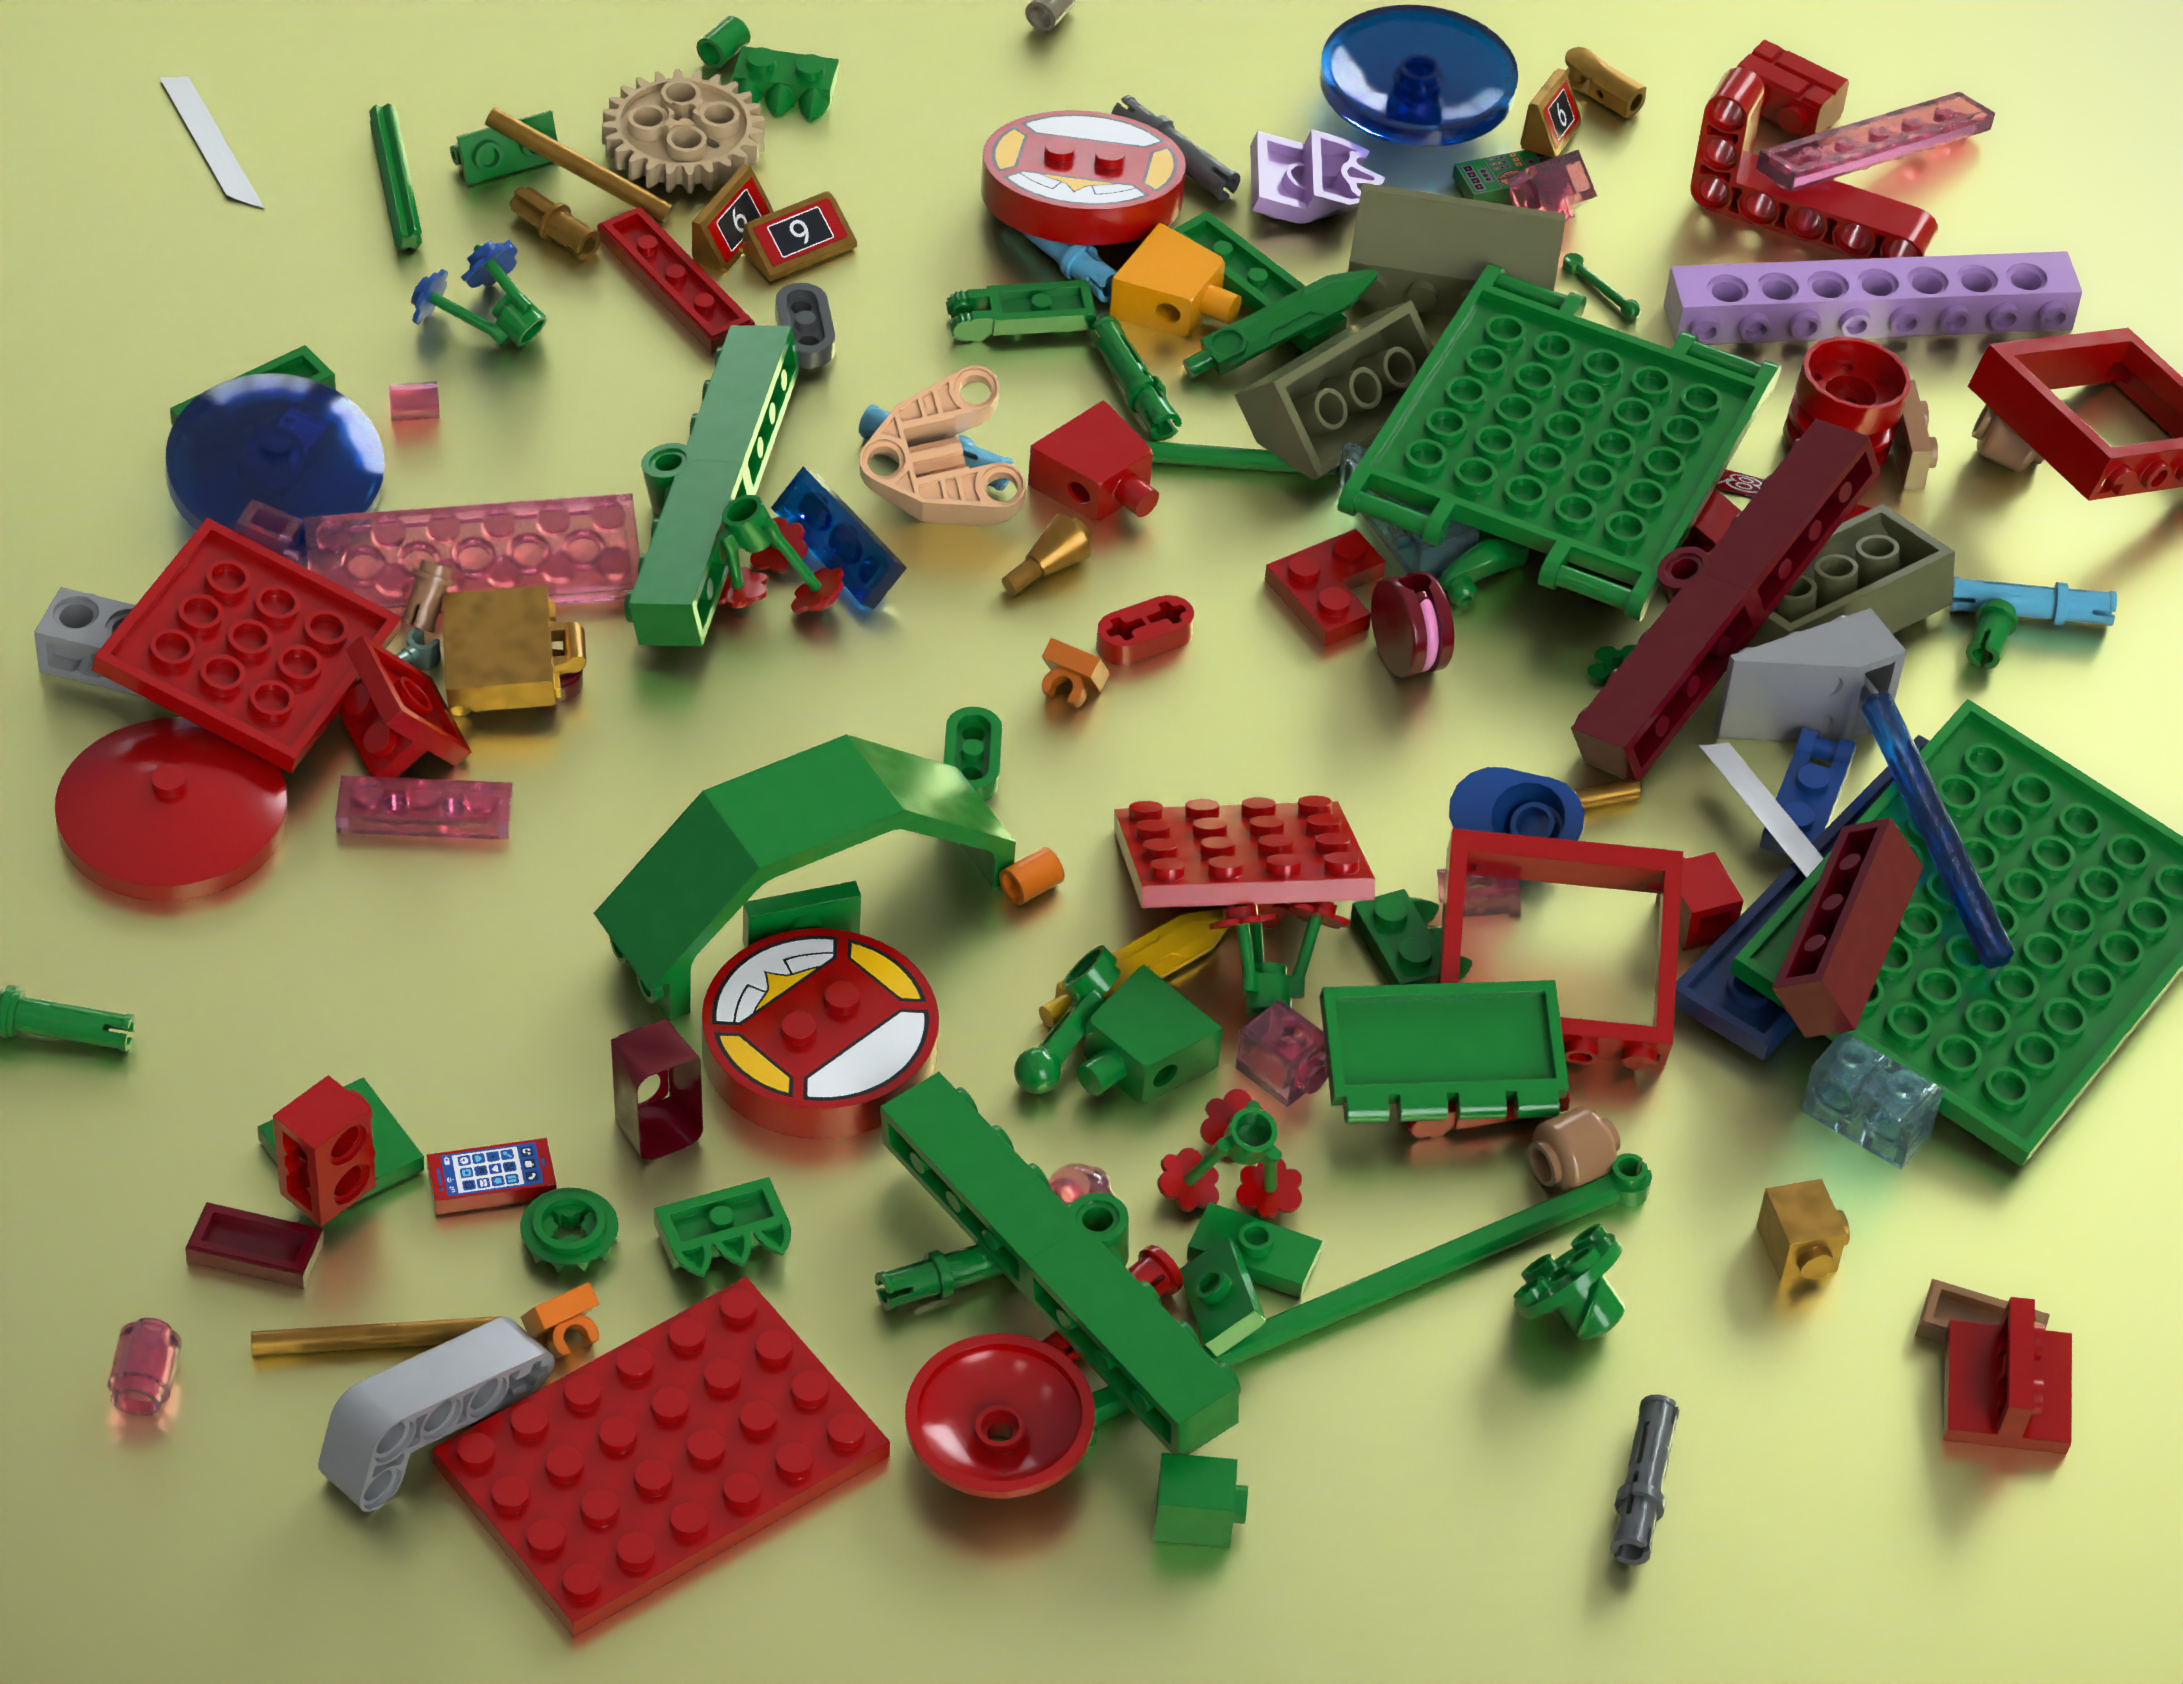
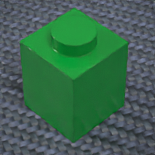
M1162 1453L1157 1489L1154 1542L1230 1548L1233 1523L1245 1524L1248 1486L1236 1485L1238 1459Z

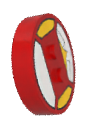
M1064 110L1044 112L1009 122L997 129L988 138L983 149L981 196L986 207L999 220L1028 235L1049 241L1076 245L1120 244L1145 238L1159 223L1169 226L1177 218L1183 204L1186 162L1182 151L1172 139L1159 130L1137 120L1095 111Z
M808 928L778 933L759 940L739 951L720 968L711 981L702 1008V1059L708 1079L719 1096L742 1117L765 1129L783 1135L808 1139H835L863 1134L881 1127L880 1106L933 1075L938 1051V1006L933 990L921 971L906 956L881 941L855 932L827 928Z

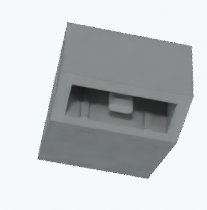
M1871 608L1848 616H1839L1830 622L1804 631L1792 632L1783 638L1756 647L1744 648L1729 657L1714 734L1718 738L1798 742L1801 731L1805 726L1820 731L1819 737L1839 743L1841 738L1852 741L1887 729L1907 651Z

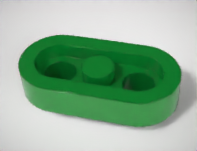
M965 707L952 713L947 720L943 764L957 767L983 801H987L995 795L999 786L1002 723L998 716L988 709Z

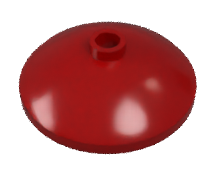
M991 1333L969 1337L939 1351L926 1362L915 1376L905 1405V1425L908 1440L914 1454L925 1469L935 1478L955 1490L977 1497L992 1499L1017 1498L1030 1495L1062 1480L1084 1457L1090 1445L1095 1424L1093 1395L1085 1376L1076 1364L1064 1353L1043 1341L1010 1333ZM996 1436H1004L1009 1440L993 1441L991 1439Z

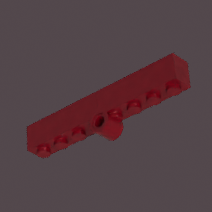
M1815 419L1802 437L1793 443L1790 452L1775 471L1765 478L1760 490L1745 509L1734 517L1729 529L1710 552L1707 553L1697 547H1682L1668 553L1660 561L1657 575L1668 606L1654 624L1643 632L1635 648L1619 668H1616L1610 674L1607 683L1589 706L1579 713L1576 722L1571 727L1585 764L1624 779L1641 781L1727 671L1730 655L1738 653L1745 648L1880 475L1881 471L1869 436Z

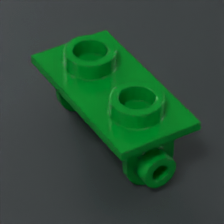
M551 110L518 119L558 141ZM490 127L456 136L457 144L450 146V153L454 164H462L467 186L552 162Z

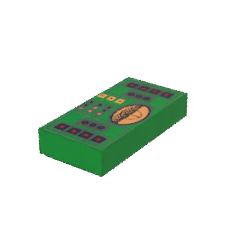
M1528 150L1454 164L1452 176L1466 199L1498 204L1563 191L1565 176L1553 157Z

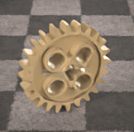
M675 69L673 78L666 79L663 74L657 71L655 72L654 82L649 83L645 79L638 77L636 78V89L627 86L620 87V97H610L609 109H603L602 144L605 145L606 157L615 158L616 170L628 168V179L631 181L645 176L647 188L655 186L660 181L665 182L666 192L670 193L676 184H683L687 193H692L694 185L699 183L708 191H712L713 180L718 179L726 184L732 177V172L735 173L744 164L757 165L759 152H764L765 117L761 116V104L752 103V93L750 91L738 94V83L735 81L725 86L720 85L719 74L714 75L707 81L702 80L701 70H696L691 78H684L680 69Z

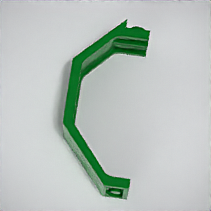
M846 734L703 790L593 914L608 933L613 952L619 962L622 964L629 963L636 973L639 987L645 999L649 1003L656 1002L668 1020L672 1021L690 1013L691 965L695 957L748 899L769 880L887 832L902 829L959 843L990 885L996 888L1001 886L999 880L1000 871L1014 863L1016 842L957 767Z

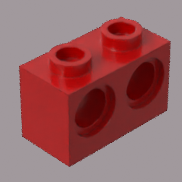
M329 1075L273 1115L280 1194L320 1227H323L376 1187L374 1163L376 1153L373 1147L371 1123L373 1113L371 1107L359 1092L353 1089H345Z

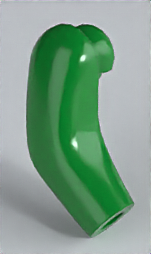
M1504 538L1484 539L1457 557L1443 571L1439 583L1445 594H1448L1450 602L1455 605L1467 604L1477 594V587L1474 582L1491 574L1522 566L1526 563L1529 556L1528 547Z

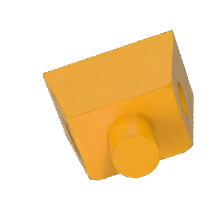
M1159 223L1114 275L1112 280L1110 316L1154 330L1187 337L1192 335L1206 316L1230 325L1240 310L1242 298L1240 295L1223 289L1225 262L1221 256L1172 228Z

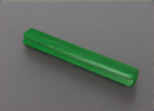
M389 103L382 107L374 105L369 111L371 118L370 126L394 244L402 251L409 247L417 249L422 244V230L397 110Z

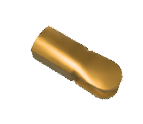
M1574 47L1566 52L1565 63L1569 68L1565 71L1571 89L1589 95L1625 118L1634 116L1644 105L1646 86L1608 65L1587 48Z

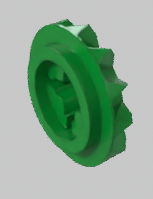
M569 1187L548 1191L534 1199L522 1215L520 1222L522 1247L528 1248L531 1251L536 1264L545 1261L552 1263L558 1273L565 1265H578L585 1272L590 1261L595 1259L606 1261L610 1247L618 1243L619 1223L617 1214L606 1199L592 1191ZM576 1226L580 1227L579 1238L570 1234L563 1239L559 1238L560 1227L566 1230H572Z

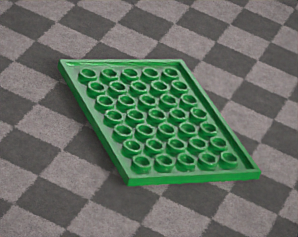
M1967 699L1855 823L1891 817L1923 865V869L1856 1029L1841 1034H1826L1824 1036L2023 1167L2183 970V836ZM1831 851L1737 954L1729 970L1731 974L1782 1008L1783 1005L1772 987Z

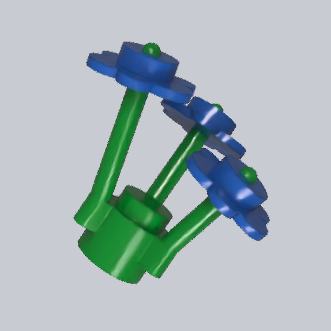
M490 240L483 246L480 244L475 245L474 253L467 258L470 263L469 270L461 276L462 280L466 281L471 288L479 287L482 284L485 287H489L497 282L507 295L492 310V315L497 319L495 324L443 297L447 288V281L445 280L448 276V272L444 269H441L438 273L434 272L430 277L425 276L415 287L411 298V304L415 305L416 308L412 321L417 325L422 323L425 317L429 318L437 306L485 332L499 346H503L509 339L518 347L526 345L545 326L547 316L519 291L507 275L515 268L517 263L514 258L517 254V248L510 240L503 244H494Z

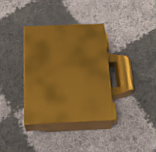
M547 585L442 594L446 694L448 709L453 715L466 716L471 710L479 712L556 705V698H561L560 676L567 673H578L585 668L587 659L584 628L575 622H556L555 600L549 601ZM563 641L564 656L553 657L552 642Z

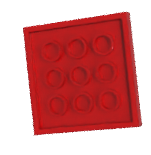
M207 517L95 654L92 671L292 773L342 708L343 701L350 688L361 679L346 649L361 635L386 649L398 634L403 617Z
M1319 795L1303 796L1298 799V803H1276L1269 798L1252 797L1244 799L1242 805H1219L1214 800L1195 799L1186 802L1183 807H1163L1162 804L1154 801H1137L1131 803L1129 808L1114 809V831L1142 908L1375 900V877L1339 802H1332L1328 797Z

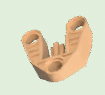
M980 365L967 366L897 404L862 448L859 461L860 476L864 484L870 490L921 522L980 526L1006 522L1016 516L1025 500L1026 485L1022 472L1014 465L1006 462L992 463L969 469V466L966 467L961 441H959L958 436L955 437V435L987 421L996 411L999 402V381L996 375L988 368ZM982 382L989 388L991 394L985 402L971 404L962 398L960 390L969 383ZM875 455H883L895 460L899 466L893 474L879 476L870 470L868 462ZM1005 478L1014 483L1017 489L1015 496L1003 502L993 500L986 492L987 485L995 480Z

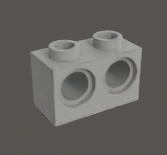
M60 587L34 631L39 672L141 696L92 671L95 654L135 605Z

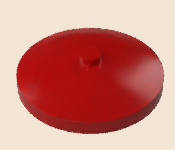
M162 718L120 728L98 739L83 750L69 765L61 778L55 797V816L58 837L63 851L73 866L89 880L104 889L130 898L161 902L182 901L205 897L226 890L259 870L274 854L282 841L288 821V800L282 771L275 764L185 718Z

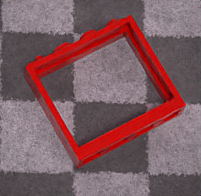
M2129 327L1988 345L1967 387L2088 501L2183 487V377ZM2114 382L2174 439L2110 447L2051 390Z
M1452 828L1446 856L1437 984L1458 983L1466 875L1660 894L1653 1026L1560 1017L1565 1059L1568 1062L1590 1064L1598 1059L1620 1061L1625 1067L1636 1070L1639 1063L1665 1066L1673 1045L1683 851Z

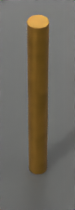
M494 107L490 111L485 121L486 126L633 207L641 206L653 218L663 223L668 218L673 207L669 202Z
M502 1316L251 1331L252 1356L441 1345Z

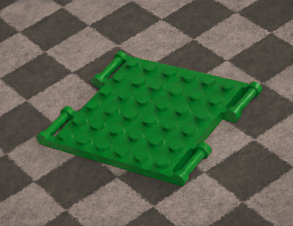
M1489 263L1346 482L1339 497L1337 510L1350 516H1355L1358 512L1421 535L1422 542L1435 547H1440L1452 520L1543 552L1548 555L1541 567L1538 585L1552 590L1560 586L1625 610V617L1640 622L1646 614L1650 600L1660 585L1657 575L1660 561L1668 553L1681 548L1764 401L1768 395L1772 394L1780 375L1781 365L1767 360L1763 364H1759L1698 342V336L1685 331L1680 333L1672 348L1668 349L1581 318L1586 306L1587 298L1574 292H1570L1567 296L1507 275L1505 274V268ZM1370 489L1432 513L1429 516L1366 492ZM1568 562L1630 584L1634 588H1626L1566 565Z

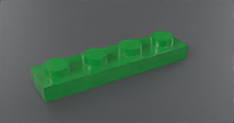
M1208 211L1173 229L1223 258L1225 262L1223 289L1240 295L1242 298L1241 304L1253 313L1305 287L1304 284ZM1340 313L1293 337L1289 341L1306 353L1346 329L1347 317Z

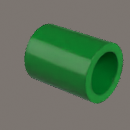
M727 16L697 42V53L706 65L718 69L739 53L741 46L749 44L751 35L748 27L742 20L734 16Z

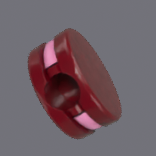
M1427 571L1408 573L1405 576H1392L1381 579L1376 584L1372 595L1371 621L1378 651L1387 668L1400 678L1415 676L1423 672H1435L1446 668L1451 661L1454 650V623L1448 599L1438 580Z

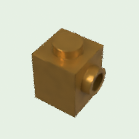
M1822 1178L1765 1188L1756 1227L1780 1281L1798 1278L1815 1279L1827 1273L1837 1272L1843 1248L1845 1245H1848L1850 1240V1230L1844 1212L1835 1209Z

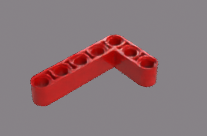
M1731 68L1723 74L1704 109L1690 184L1691 195L1700 206L1710 211L1856 259L1924 257L1927 255L1938 234V224L1929 212L1753 154L1764 97V85L1761 79L1747 68Z

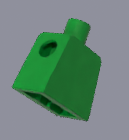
M1143 964L1091 1015L1087 1022L1084 1049L1087 1061L1077 1068L1078 1080L1083 1088L1093 1096L1101 1095L1116 1084L1135 1101L1148 1103L1218 1067L1223 1027Z

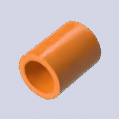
M1042 847L1001 870L999 880L1008 899L1020 906L1062 883L1065 875L1057 855L1051 849Z

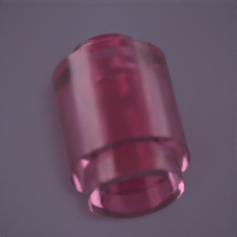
M141 1318L136 1322L126 1324L120 1330L107 1384L111 1392V1402L117 1409L131 1415L149 1416L156 1414L160 1410L162 1403L170 1398L182 1348V1340L168 1323L156 1318Z

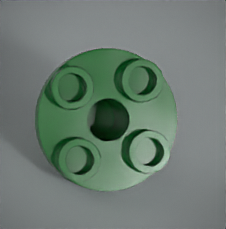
M1601 1224L1593 1225L1581 1232L1571 1242L1572 1249L1554 1260L1551 1254H1546L1532 1262L1521 1273L1526 1284L1513 1297L1515 1299L1514 1306L1524 1319L1536 1318L1557 1309L1575 1336L1584 1341L1604 1335L1621 1320L1625 1312V1305L1604 1274L1617 1261L1623 1247L1615 1235L1607 1233Z

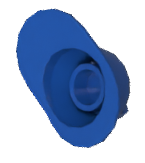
M1486 767L1471 772L1460 781L1450 798L1449 819L1455 829L1576 841L1579 840L1584 829L1585 811L1579 796L1566 783L1551 777L1509 768Z

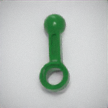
M1104 945L1091 950L1069 971L1062 983V987L1071 995V1005L1038 1047L1025 1050L1017 1058L1014 1066V1076L1018 1085L1026 1092L1044 1094L1051 1091L1058 1084L1061 1077V1064L1086 1033L1087 1022L1091 1015L1106 1001L1102 995L1118 979L1120 970L1115 966L1117 958Z

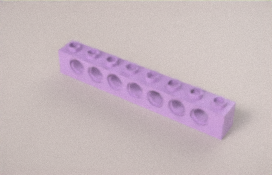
M2068 251L1690 265L1670 267L1664 308L1674 342L1680 333L1685 331L1698 336V342L1706 345L1825 340L1833 337L1883 338L2073 330L2083 291Z

